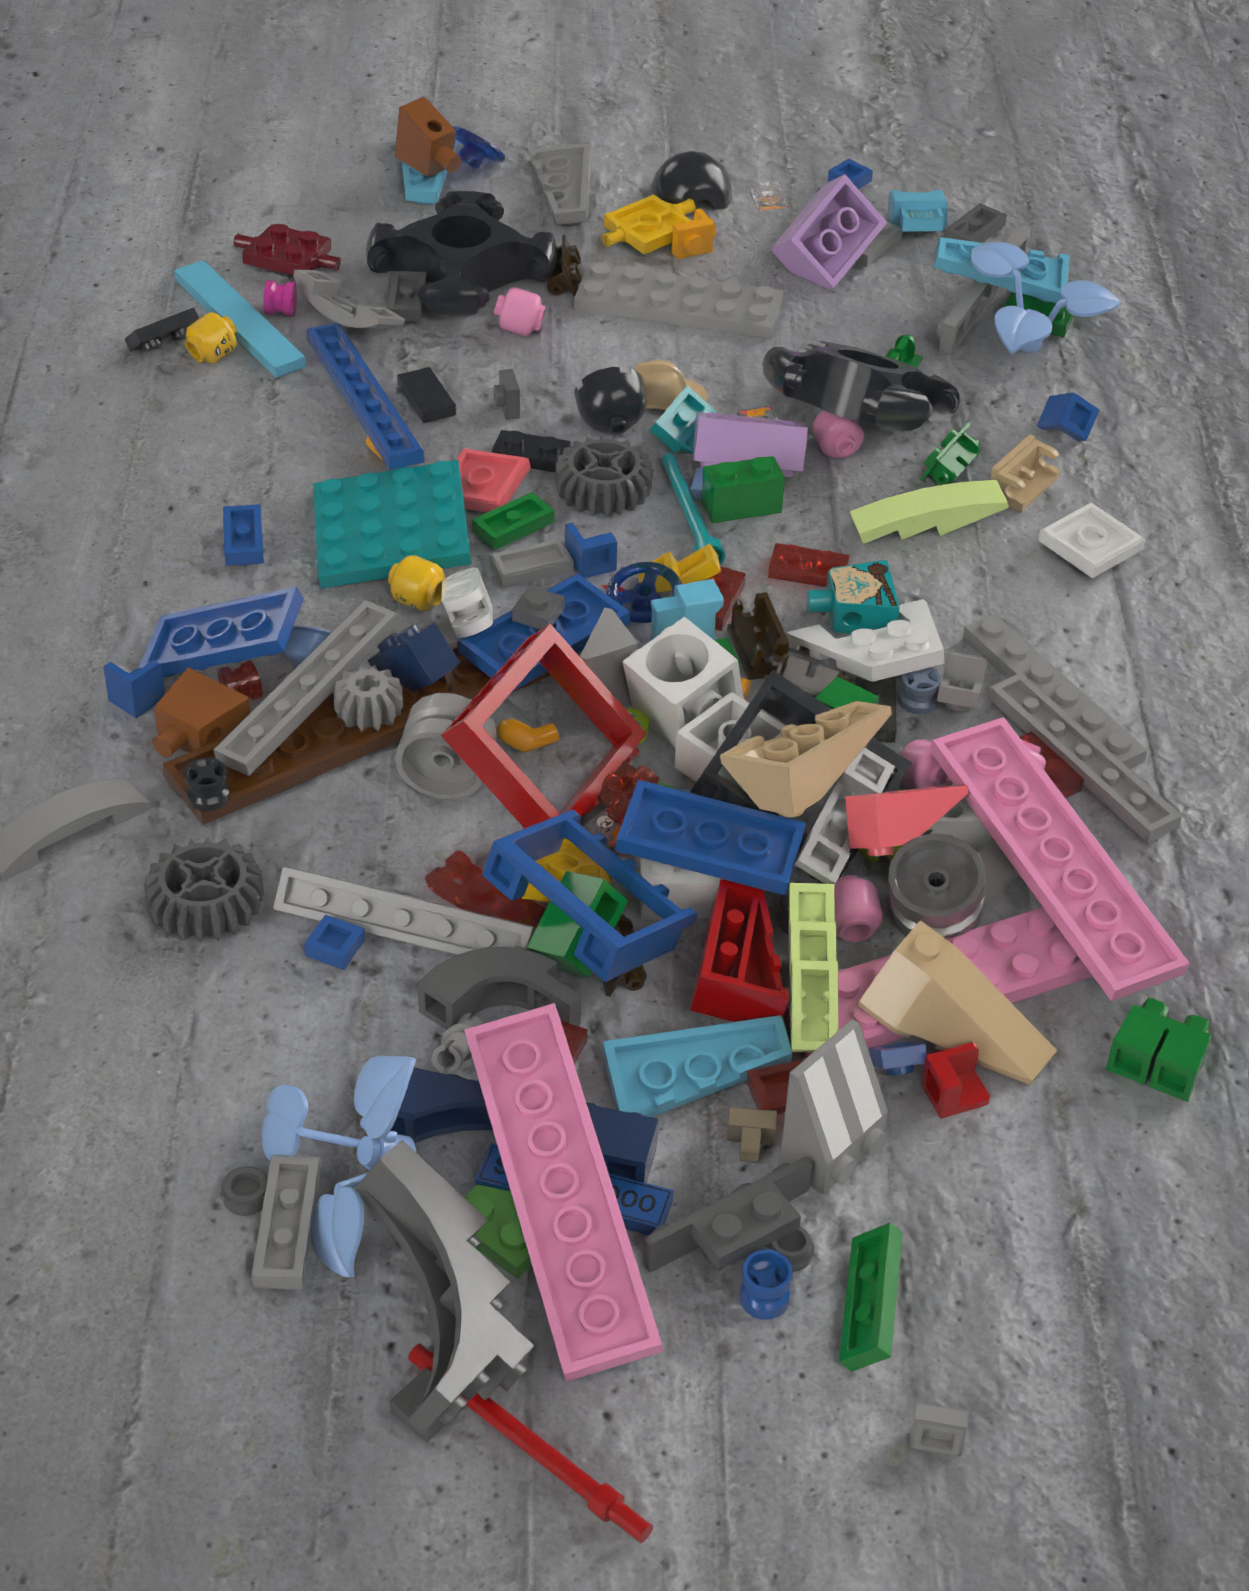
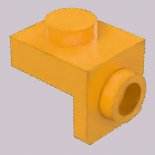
M701 208L694 210V220L673 225L672 254L677 260L713 251V238L716 237V226L713 219L709 218Z

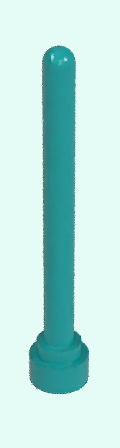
M666 453L662 457V464L696 541L693 553L710 543L718 555L719 565L721 566L726 557L723 546L717 538L709 536L675 456L671 453Z

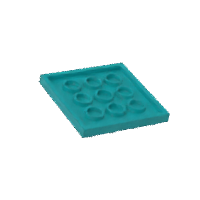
M459 460L437 461L433 464L401 467L396 470L364 473L359 476L327 479L322 482L313 483L317 566L321 589L388 578L393 565L400 563L405 557L416 555L436 563L442 569L472 564Z

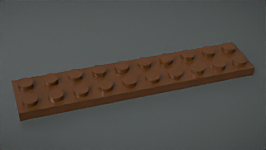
M458 641L449 644L460 664L433 684L412 692L402 686L403 708L401 709V715L394 718L393 725L381 724L379 731L373 727H367L361 732L358 725L346 727L344 720L337 718V712L334 710L333 692L250 776L226 766L228 774L227 784L230 792L229 800L224 806L213 811H201L189 804L187 800L188 786L185 782L184 773L188 764L196 759H216L214 749L225 738L162 763L164 776L201 824L204 825L400 741L410 710L422 697L436 693H450L473 699L491 677L458 652ZM547 671L514 691L552 675Z

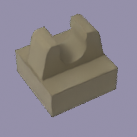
M738 1107L729 1108L727 1141L741 1142L740 1162L758 1163L760 1144L774 1145L777 1111Z

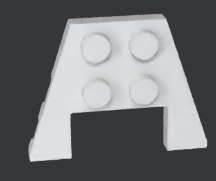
M924 599L899 605L898 620L889 622L887 627L876 630L858 629L853 631L851 636L839 639L834 638L819 624L787 632L789 648L797 651L800 649V646L810 649V657L818 660L835 659L837 668L871 682L944 664V648L927 602Z

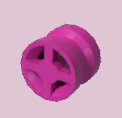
M267 280L263 296L265 314L273 315L275 312H283L285 316L293 317L297 303L296 283L287 282L285 285H279L275 281Z

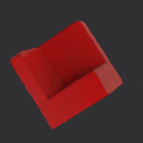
M975 1042L925 1056L921 1086L940 1119L989 1104L990 1095L975 1072L979 1055V1048Z

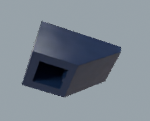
M435 622L419 628L417 623L398 634L397 632L391 634L377 646L380 651L367 659L371 667L375 665L379 672L390 670L392 677L399 679L400 684L412 692L433 684L460 664V661Z

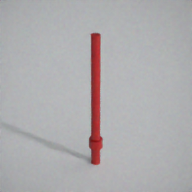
M419 1343L410 1351L408 1360L423 1371L427 1368L432 1372L434 1353ZM477 1393L468 1401L461 1395L467 1401L466 1406L585 1499L588 1502V1510L602 1521L608 1522L611 1520L639 1543H643L650 1536L653 1525L624 1503V1495L610 1484H599L490 1397L484 1400Z

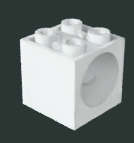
M683 617L674 625L665 628L660 635L642 648L633 651L628 658L622 661L632 708L642 711L649 718V727L675 749L676 732L730 692L744 699L738 659L686 617Z

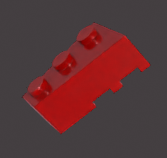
M720 879L709 913L690 1011L732 1022L780 1015L783 1018L789 1002L787 988H783L779 972L781 962L779 954H775L773 947V928L763 889Z

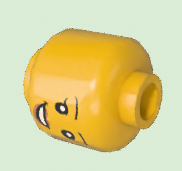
M214 312L206 313L187 327V339L184 341L185 347L197 362L202 363L205 361L206 363L215 364L236 348L235 334L237 333V328L227 316L221 317Z
M416 555L407 556L400 563L393 565L388 575V583L391 585L390 591L394 600L418 611H427L442 602V581L445 579V575L439 565Z

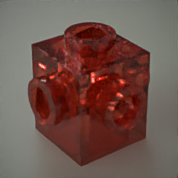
M623 761L616 771L608 774L602 784L599 796L607 808L605 814L620 826L623 823L638 780L659 785L660 778L643 765H639L636 769Z

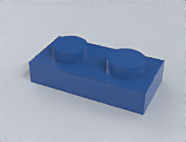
M261 504L223 506L225 565L245 566L264 563Z

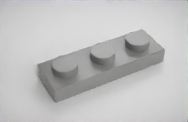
M271 1155L251 1275L252 1284L255 1288L303 1290L320 1176L319 1157Z

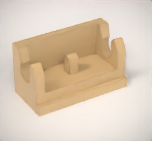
M1029 434L992 467L990 480H997L1009 507L1021 513L1059 478L1060 470L1057 467L1047 464L1043 459V455L1048 456L1050 459H1056L1059 456L1058 451L1036 440V436Z

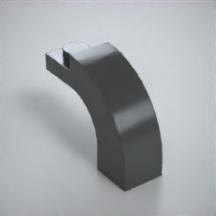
M489 947L468 951L447 959L418 981L419 1012L446 1030L450 1026L458 1024L464 1014L471 1013L472 1017L484 1009L501 1005L517 1006L532 1010L555 1003L565 1033L570 1035L581 1024V994L568 983L557 980L556 961L529 950L510 947Z

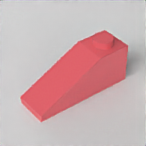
M968 785L936 786L846 796L849 848H867L868 856L894 854L893 846L905 845L910 840L920 837L969 794Z

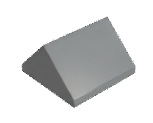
M604 608L580 658L622 706L626 707L632 704L622 661L638 649V642L613 609ZM578 706V718L589 719Z

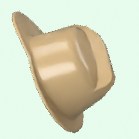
M667 360L640 362L635 367V370L642 375L647 400L645 409L666 410L686 386H689L703 400L708 401L707 391L703 386L693 380L684 378L683 373Z

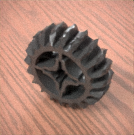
M600 436L596 440L587 437L584 443L574 441L572 447L564 448L563 455L558 456L555 483L556 489L559 492V498L566 499L567 506H577L578 512L588 510L592 516L596 513H604L606 517L612 512L622 515L624 509L634 511L636 505L644 504L645 498L650 496L653 481L652 463L649 461L648 454L641 451V446H631L629 440L620 442L617 441L616 436L612 439H604Z
M207 837L204 843H195L190 838L188 846L181 847L174 844L172 854L160 853L158 862L150 864L149 875L145 877L146 882L144 884L146 906L150 914H152L156 925L163 926L168 935L178 932L183 941L191 935H195L200 943L205 936L214 935L219 941L222 932L227 931L236 935L238 925L249 926L251 915L259 914L260 902L263 901L262 896H264L262 871L259 869V864H256V861L253 859L252 853H245L241 844L230 847L226 839L221 840L219 843H212L209 837ZM233 883L235 886L230 888L229 886ZM179 890L180 892L175 895L174 892Z

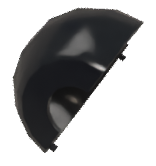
M687 151L670 157L658 169L651 185L652 195L654 194L661 200L671 204H679L687 199H691L694 202L706 199L712 203V209L714 210L727 208L732 200V188L728 173L722 164L704 152Z

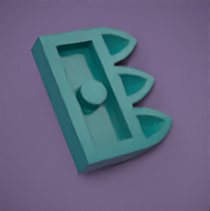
M686 386L649 431L675 454L679 450L693 454L696 411L717 412L689 386Z

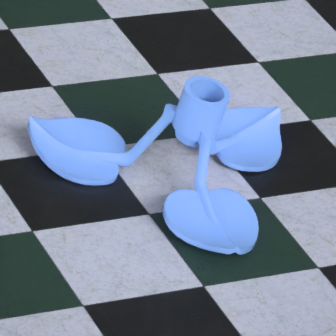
M1005 242L984 243L971 249V263L981 274L994 278H1002L1010 274L1014 277L1017 306H1006L999 309L994 319L996 331L1010 354L1018 350L1024 352L1040 350L1043 339L1051 334L1052 322L1062 307L1066 306L1067 311L1072 315L1089 317L1112 311L1120 306L1119 299L1103 286L1091 281L1078 280L1069 282L1061 288L1060 295L1063 299L1056 303L1048 317L1038 311L1030 309L1025 311L1023 307L1021 275L1018 271L1028 266L1029 259L1025 252L1019 247Z
M382 1055L370 1058L363 1065L357 1078L354 1092L355 1109L363 1116L360 1126L365 1129L368 1135L362 1139L302 1127L308 1112V1101L304 1093L292 1085L285 1084L275 1087L267 1098V1114L262 1122L261 1142L265 1156L269 1161L271 1160V1155L295 1156L298 1151L300 1136L357 1148L358 1161L368 1170L374 1166L380 1157L401 1140L416 1152L415 1144L411 1137L397 1135V1132L390 1130L398 1115L417 1059L407 1056ZM367 1173L337 1183L334 1187V1195H322L313 1213L311 1234L315 1251L330 1270L344 1277H355L354 1262L363 1232L364 1204L359 1192L353 1187L358 1186Z

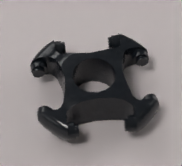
M449 191L445 197L439 199L435 204L436 215L408 224L399 230H395L392 224L377 222L369 234L366 245L367 264L373 272H426L427 284L421 285L418 289V298L427 307L429 312L449 316H472L477 314L478 309L485 307L486 303L489 302L488 293L506 284L522 279H533L537 282L548 281L557 260L556 241L551 232H538L533 238L523 236L515 229L498 221L504 215V208L495 199L494 195L476 191Z
M808 340L796 352L784 347H773L766 353L762 364L763 375L769 384L782 395L809 403L834 415L872 424L882 429L912 431L921 427L925 421H943L953 416L960 403V395L957 388L945 379L935 374L932 376L925 375L919 369L905 362L847 345Z

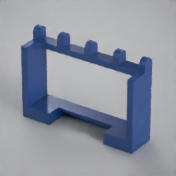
M575 810L568 811L493 841L482 876L511 901L523 897L528 884L531 883L581 926L583 931L574 956L604 982L674 950L683 929L691 926L697 919L698 913L691 907L681 910L667 898L670 890L666 886L659 884L654 887L636 872L639 866L632 858L623 861L606 847L608 842L606 836L602 833L592 835L579 824L581 816ZM564 838L568 839L663 920L623 937L541 867L536 860L558 852Z

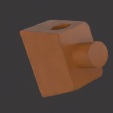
M424 96L399 107L395 157L425 176H432L443 170L452 173L459 168L462 162L461 157L454 152L455 129Z
M191 668L186 669L155 706L154 712L158 735L152 739L153 747L161 756L169 758L179 749L189 753L227 737L250 714L249 697Z

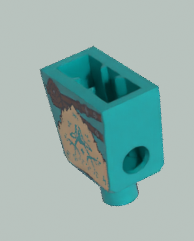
M879 560L831 568L827 575L826 589L807 590V612H828L832 630L836 633L851 634L858 629L876 630L887 627L889 622L898 620L900 608L888 561Z

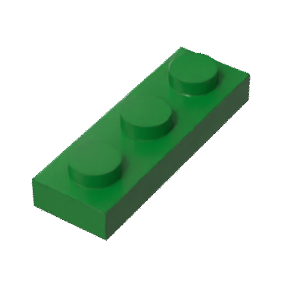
M891 1222L852 1237L839 1362L851 1372L891 1357L903 1233Z

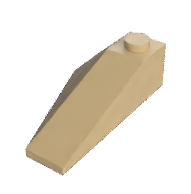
M860 701L852 702L816 715V724L800 726L790 724L781 727V736L764 742V738L761 736L747 739L721 754V764L759 809L776 812L779 816L785 818L800 816L806 808L822 799L892 715L891 706Z
M921 920L893 951L857 1005L893 1033L908 1039L910 1035L936 1044L935 1049L940 1051L975 1042L979 1048L977 1060L979 1066L1031 1085L1057 1052V1049L955 945Z

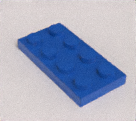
M578 573L547 590L565 596V609L553 627L577 654L583 651L604 608L613 609L625 626L630 624L629 610ZM511 610L493 620V624L482 632L459 639L458 652L492 678L519 646L540 629L512 621ZM538 662L514 690L547 672L545 667Z
M296 586L162 615L138 669L156 660L162 665L163 677H171L175 674L183 673L188 668L205 670L217 665L239 663L247 659L266 655L274 656L284 652L304 598Z
M638 780L616 839L615 851L786 895L806 823Z

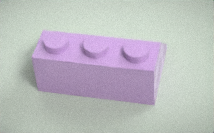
M844 174L822 186L770 250L792 274L831 290L835 288L887 222Z
M696 411L693 458L694 461H701L700 467L703 468V466L719 464L721 462H735L756 457L774 456L785 477H794V471L803 472L808 427L803 422Z

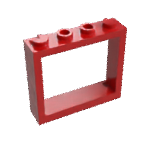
M548 624L529 636L441 736L525 829L571 810H575L581 817L590 813L600 802L597 795L610 787L619 766L627 765L638 755L640 750L637 746L647 733L551 624ZM538 662L545 667L613 744L611 750L560 812L556 810L482 727Z

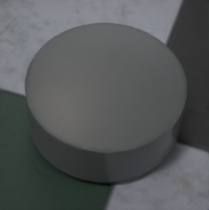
M251 1166L239 1167L229 1172L221 1184L222 1199L225 1207L230 1212L242 1216L253 1215L262 1211L268 1179L266 1173L259 1168Z

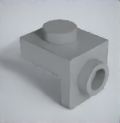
M953 652L949 653L937 701L946 703L945 706L955 711H968L969 708L977 709L981 697L987 660Z

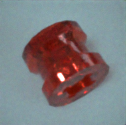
M251 660L241 662L238 668L224 667L218 669L219 683L252 700L262 698L263 691L260 677Z

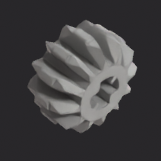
M375 665L366 670L358 666L355 673L343 672L342 679L335 682L334 710L337 712V718L344 720L346 727L358 725L361 732L367 727H373L379 731L381 724L393 725L394 718L401 715V709L403 708L402 686L399 679L392 677L390 670L379 672Z

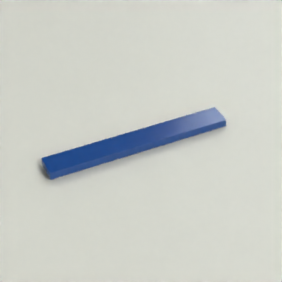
M332 323L306 329L309 344L388 469L392 470L425 463L423 449L339 323Z

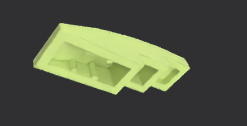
M985 480L922 488L876 501L854 509L850 513L863 544L897 530L901 540H904L935 526L939 535L942 536L1009 508V505L997 480Z
M789 884L791 1052H814L838 1032V961H836L834 884Z

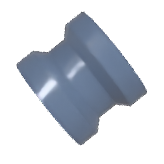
M929 667L902 674V687L898 695L899 705L907 712L913 714H926L933 711L938 704L937 691L941 684V676L938 671Z

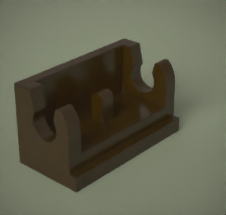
M767 592L756 594L754 599L755 607L747 613L742 612L744 608L741 600H736L732 607L731 624H727V631L748 680L762 679L765 675L769 676L772 671L771 667L775 655L783 656L784 653L788 654V638Z

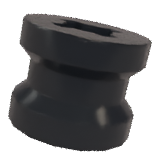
M200 758L188 764L185 768L184 777L188 786L187 800L189 804L201 811H213L224 806L229 800L230 795L225 764L215 758Z

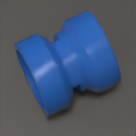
M759 1250L751 1253L745 1259L742 1268L740 1304L745 1312L752 1317L761 1320L774 1319L787 1309L793 1273L789 1260L780 1252Z

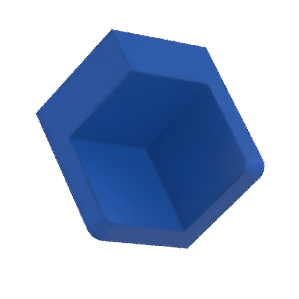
M1074 392L1051 395L1046 402L1037 427L1042 430L1058 428L1078 442L1087 441L1100 409Z
M574 523L565 524V547L574 561V568L583 578H589L617 571V540L612 532L583 539Z
M156 660L151 661L139 670L136 668L131 673L126 672L112 662L103 666L108 701L134 718H138L154 707L165 695L162 665Z

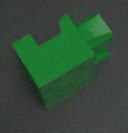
M1153 998L1146 999L1141 1007L1133 1004L1112 1041L1105 1070L1144 1085L1156 1058L1149 1087L1188 1102L1199 1071L1203 1066L1212 1034L1208 1033L1209 1020L1192 1014L1186 1016L1183 1023L1167 1017L1169 1008L1166 1004Z

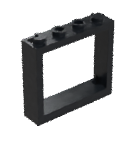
M772 670L690 793L779 816L776 812L759 809L745 791L718 774L723 767L720 755L737 746L761 709L785 725L793 724L796 726L816 724V715L832 709ZM772 689V690L775 691L777 694H779L780 697H778L777 695H775L774 693H772V692L769 691V690ZM872 737L865 748L895 766L893 769L894 773H891L882 792L895 791L912 763ZM804 832L803 839H802V842H801V845H800V849H801V846H802V844H803V842H804V840H805V838H806V836H807V833H806V832ZM859 848L850 849L849 852L851 854L839 878L846 871L851 861L855 857L856 853L858 852Z

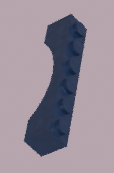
M415 1066L398 1115L390 1130L397 1132V1135L411 1137L414 1143L434 1136L459 1131H493L479 1081L463 1078L456 1074H443L419 1069ZM586 1102L608 1173L647 1183L657 1150L659 1119L637 1112L629 1113Z

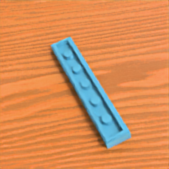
M204 260L174 270L175 280L207 312H214L221 317L227 316L233 321L237 328L236 340L275 378L306 367L305 356Z

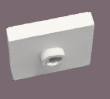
M1089 503L1040 530L1038 538L1039 542L1091 578L1098 576L1142 551L1146 540L1093 503Z

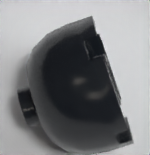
M608 367L592 372L582 379L583 386L579 390L576 387L574 393L580 416L587 425L596 431L618 435L626 432L642 418L647 400L643 377L638 371L630 368L631 374L621 373L620 367Z

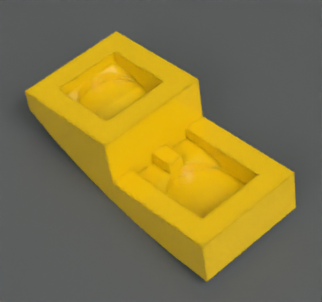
M709 543L678 562L671 552L668 551L639 568L637 572L642 591L644 593H656L675 590V585L706 580L721 572L718 555Z

